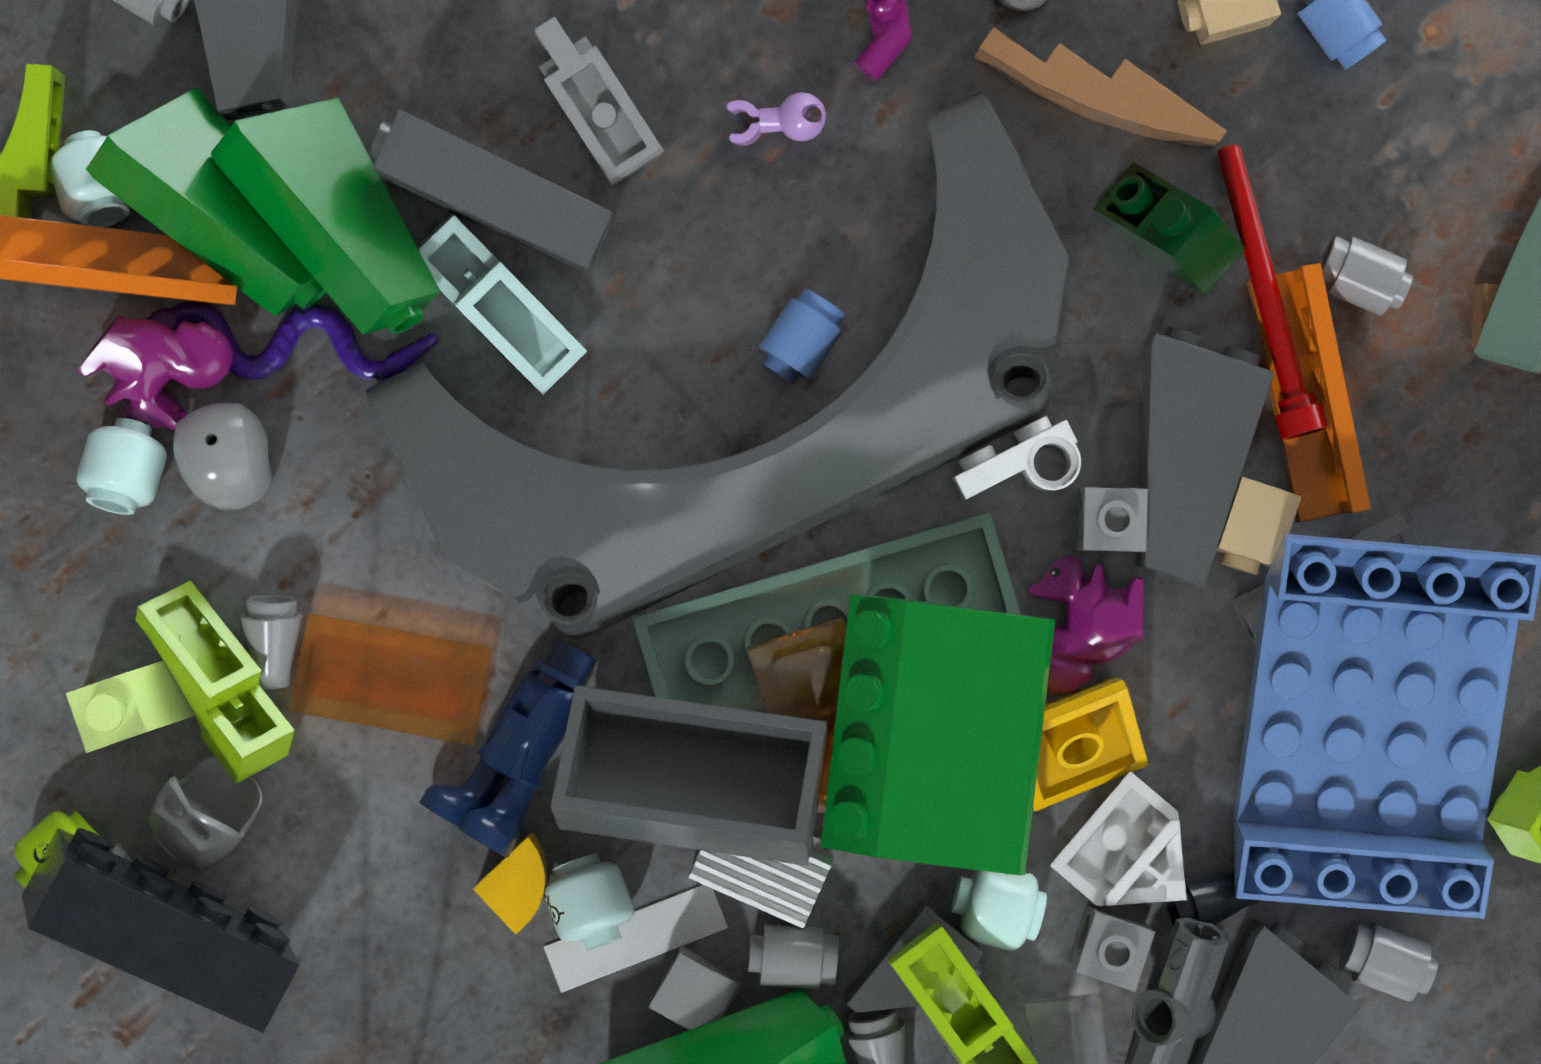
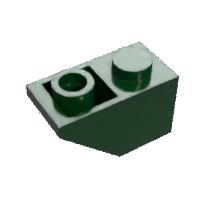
M1134 162L1094 208L1100 217L1165 272L1205 296L1246 249L1214 208Z

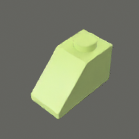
M164 660L66 693L86 753L195 716Z

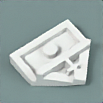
M1131 771L1050 865L1096 906L1187 900L1178 811Z

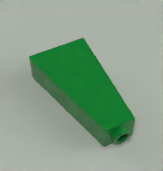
M198 87L106 137L86 167L87 172L92 178L231 284L237 286L239 290L276 317L296 303L302 310H305L327 293L216 165L211 151L228 131L230 125Z
M339 98L236 120L211 151L216 165L358 330L364 335L388 328L391 334H396L408 330L422 321L424 318L422 310L441 291L383 181L373 169L374 164Z
M798 989L600 1064H847L840 1038L845 1035V1031L841 1021L827 1004L818 1007L802 989Z

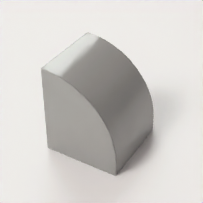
M681 945L652 994L649 1008L691 1030L725 1017L745 982Z

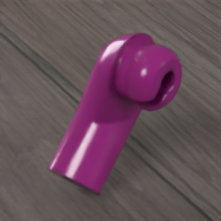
M866 0L865 2L869 13L873 39L853 63L874 82L879 80L912 39L906 0Z

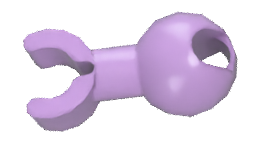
M799 92L792 94L782 102L780 107L757 109L751 103L743 100H735L727 104V109L733 114L748 113L753 119L759 120L758 123L751 124L746 132L741 134L735 133L729 136L730 141L738 146L753 144L760 138L762 133L780 131L794 141H807L821 133L826 121L824 105L818 97L810 93ZM819 108L822 113L821 119L818 122H810V113Z

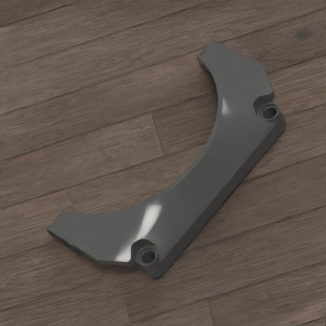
M981 91L925 118L934 151L937 173L936 215L932 243L921 281L905 316L891 339L867 370L836 400L808 421L770 442L738 455L712 462L664 470H622L588 466L550 456L520 444L488 426L460 405L438 383L423 362L367 388V397L408 485L415 493L437 544L449 565L502 593L518 604L531 599L535 592L543 611L562 634L570 638H585L1028 424L1044 414L1050 404V375L1047 364L1038 348L1045 349L1057 343L1069 269V256L1032 187L1028 173L986 95ZM1018 377H1029L1039 385L1036 391L1024 397L1014 396L1006 390L1008 383ZM577 592L587 594V605L583 611L571 617L560 615V606L567 596Z

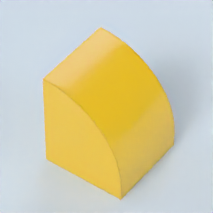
M531 832L513 849L508 858L504 857L473 888L515 935L535 915L544 898L545 887L548 884V861L542 844L536 835Z

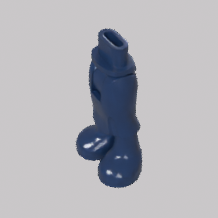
M558 639L545 663L539 659L535 660L533 666L542 671L531 670L513 689L492 734L477 752L481 759L471 776L460 786L432 784L426 789L419 803L443 819L458 826L459 830L508 858L519 841L521 823L534 790L540 791L545 769L564 740L575 686L584 687L582 684L596 660Z

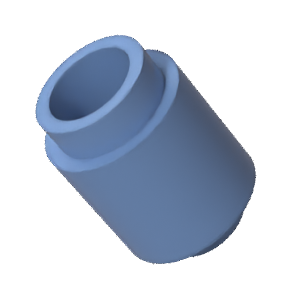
M1303 0L1307 7L1297 13L1331 61L1337 58L1345 70L1387 41L1378 29L1383 23L1366 0Z
M804 288L797 300L794 298L789 299L758 346L760 350L767 354L762 365L792 385L798 376L811 381L841 335L842 330L838 327L846 315L818 294Z

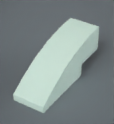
M452 213L417 245L439 290L542 394L547 392L587 352L564 326Z

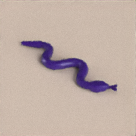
M182 302L172 308L159 309L147 318L162 322L174 330L184 321H196L198 323L203 321L214 329L220 330L228 338L233 352V363L230 372L241 379H264L281 369L301 335L307 329L316 327L326 332L339 360L351 374L368 381L388 379L404 371L415 360L419 359L423 353H426L432 346L438 343L437 335L430 333L426 337H422L416 342H412L406 347L390 353L384 360L372 361L361 352L352 327L337 309L314 303L305 310H302L300 307L294 308L278 325L265 350L256 356L247 355L240 350L223 315L208 303Z

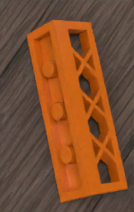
M0 215V280L235 305L237 286H232L224 277L168 235Z
M1321 263L1301 266L1294 271L1276 274L1307 392H1314L1317 403H1324L1330 424L1328 429L1289 440H1281L1275 416L1280 414L1278 402L1283 400L1252 282L1251 280L1247 281L1246 284L1263 367L1274 372L1268 391L1289 492L1302 496L1295 515V522L1370 510L1371 505Z

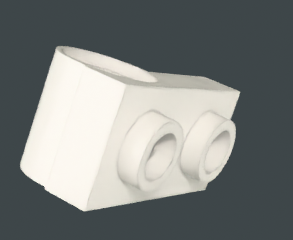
M1045 416L1014 432L1019 444L999 454H996L992 444L959 460L958 462L963 472L952 477L951 480L961 500H966L1019 472L1025 482L1036 490L1054 491L1069 486L1080 472L1081 455L1075 444L1078 441L1068 421L1065 420L1052 426L1048 417ZM1044 445L1058 448L1065 457V470L1055 481L1043 479L1034 468V456L1038 449Z

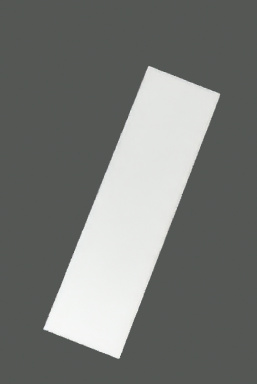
M701 885L635 911L633 917L628 922L618 927L622 938L617 941L587 951L583 940L576 942L560 940L544 946V950L562 993L681 947V945H686L727 929L728 926L714 890L706 885Z

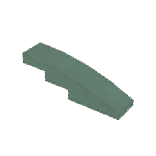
M1541 197L1521 235L1474 350L1481 359L1540 374Z

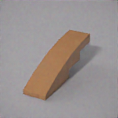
M995 27L990 31L974 57L1037 96L1087 119L1143 137L1212 149L1227 132L1223 127L1126 59L1123 60L1111 78H1109L1059 43L1044 63Z

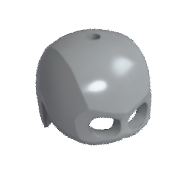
M214 403L191 412L177 423L173 435L175 461L183 480L202 502L221 510H237L257 502L268 491L272 481V467L268 460L267 432L259 418L250 409L240 403ZM217 437V442L214 445H208L210 438Z
M209 756L201 760L184 779L178 780L175 776H172L166 782L153 802L148 815L147 826L155 841L172 858L196 870L205 869L222 861L239 845L261 808L262 792L258 783L251 776L236 784L216 757Z

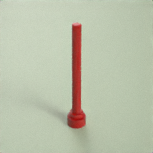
M1237 144L1222 147L1216 154L1240 242L1246 248L1243 253L1283 400L1278 402L1280 414L1275 416L1281 440H1289L1328 429L1330 424L1324 403H1317L1315 393L1307 392L1241 147Z

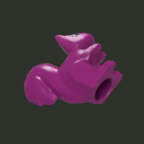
M117 315L87 352V357L79 366L77 372L82 376H90L100 370L110 374L114 379V383L104 403L111 406L124 398L129 399L124 407V418L142 422L151 428L166 427L175 430L177 423L180 419L187 416V412L163 387L171 378L188 388L205 389L218 385L230 371L233 363V352L228 338L220 330L214 329L203 321L197 324L184 321L174 330L159 321L151 319L128 320L121 315Z
M1064 555L1050 566L1040 582L1030 585L1027 589V592L1034 597L1065 603V625L1054 627L1047 693L1061 695L1062 693L1078 691L1081 684L1092 679V665L1112 662L1129 651L1135 643L1143 642L1142 577L1132 578L1126 588L1109 587L1105 582L1103 564L1095 565L1088 581L1084 578L1081 561L1076 556Z

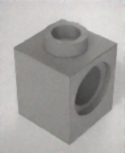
M1100 487L1076 489L1075 550L1146 552L1148 489Z
M1087 904L1068 963L1077 973L1136 992L1155 931L1144 922Z

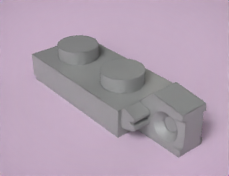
M555 16L534 29L536 37L551 58L538 66L545 77L544 82L612 187L664 154L661 145L597 46L592 47L586 36L572 44Z

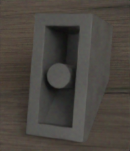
M921 900L845 994L846 1004L856 1013L919 1006L886 959L936 922L942 925L978 977H980L984 970V967L978 963L984 953L978 944L967 939L957 927Z

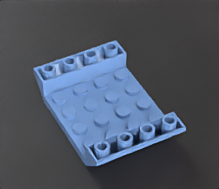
M1284 534L1265 579L1233 810L1234 894L1236 898L1485 919L1494 859L1485 847L1483 837L1519 620L1534 621L1541 579V556Z

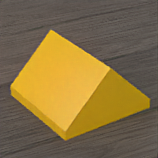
M1111 676L1045 703L1033 804L1035 812L1127 775L1130 771L1134 772L1149 766L1129 691L1123 679Z

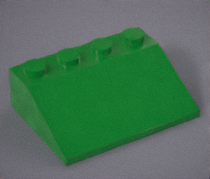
M850 594L821 847L876 858L1019 876L1025 875L1055 619L886 596Z

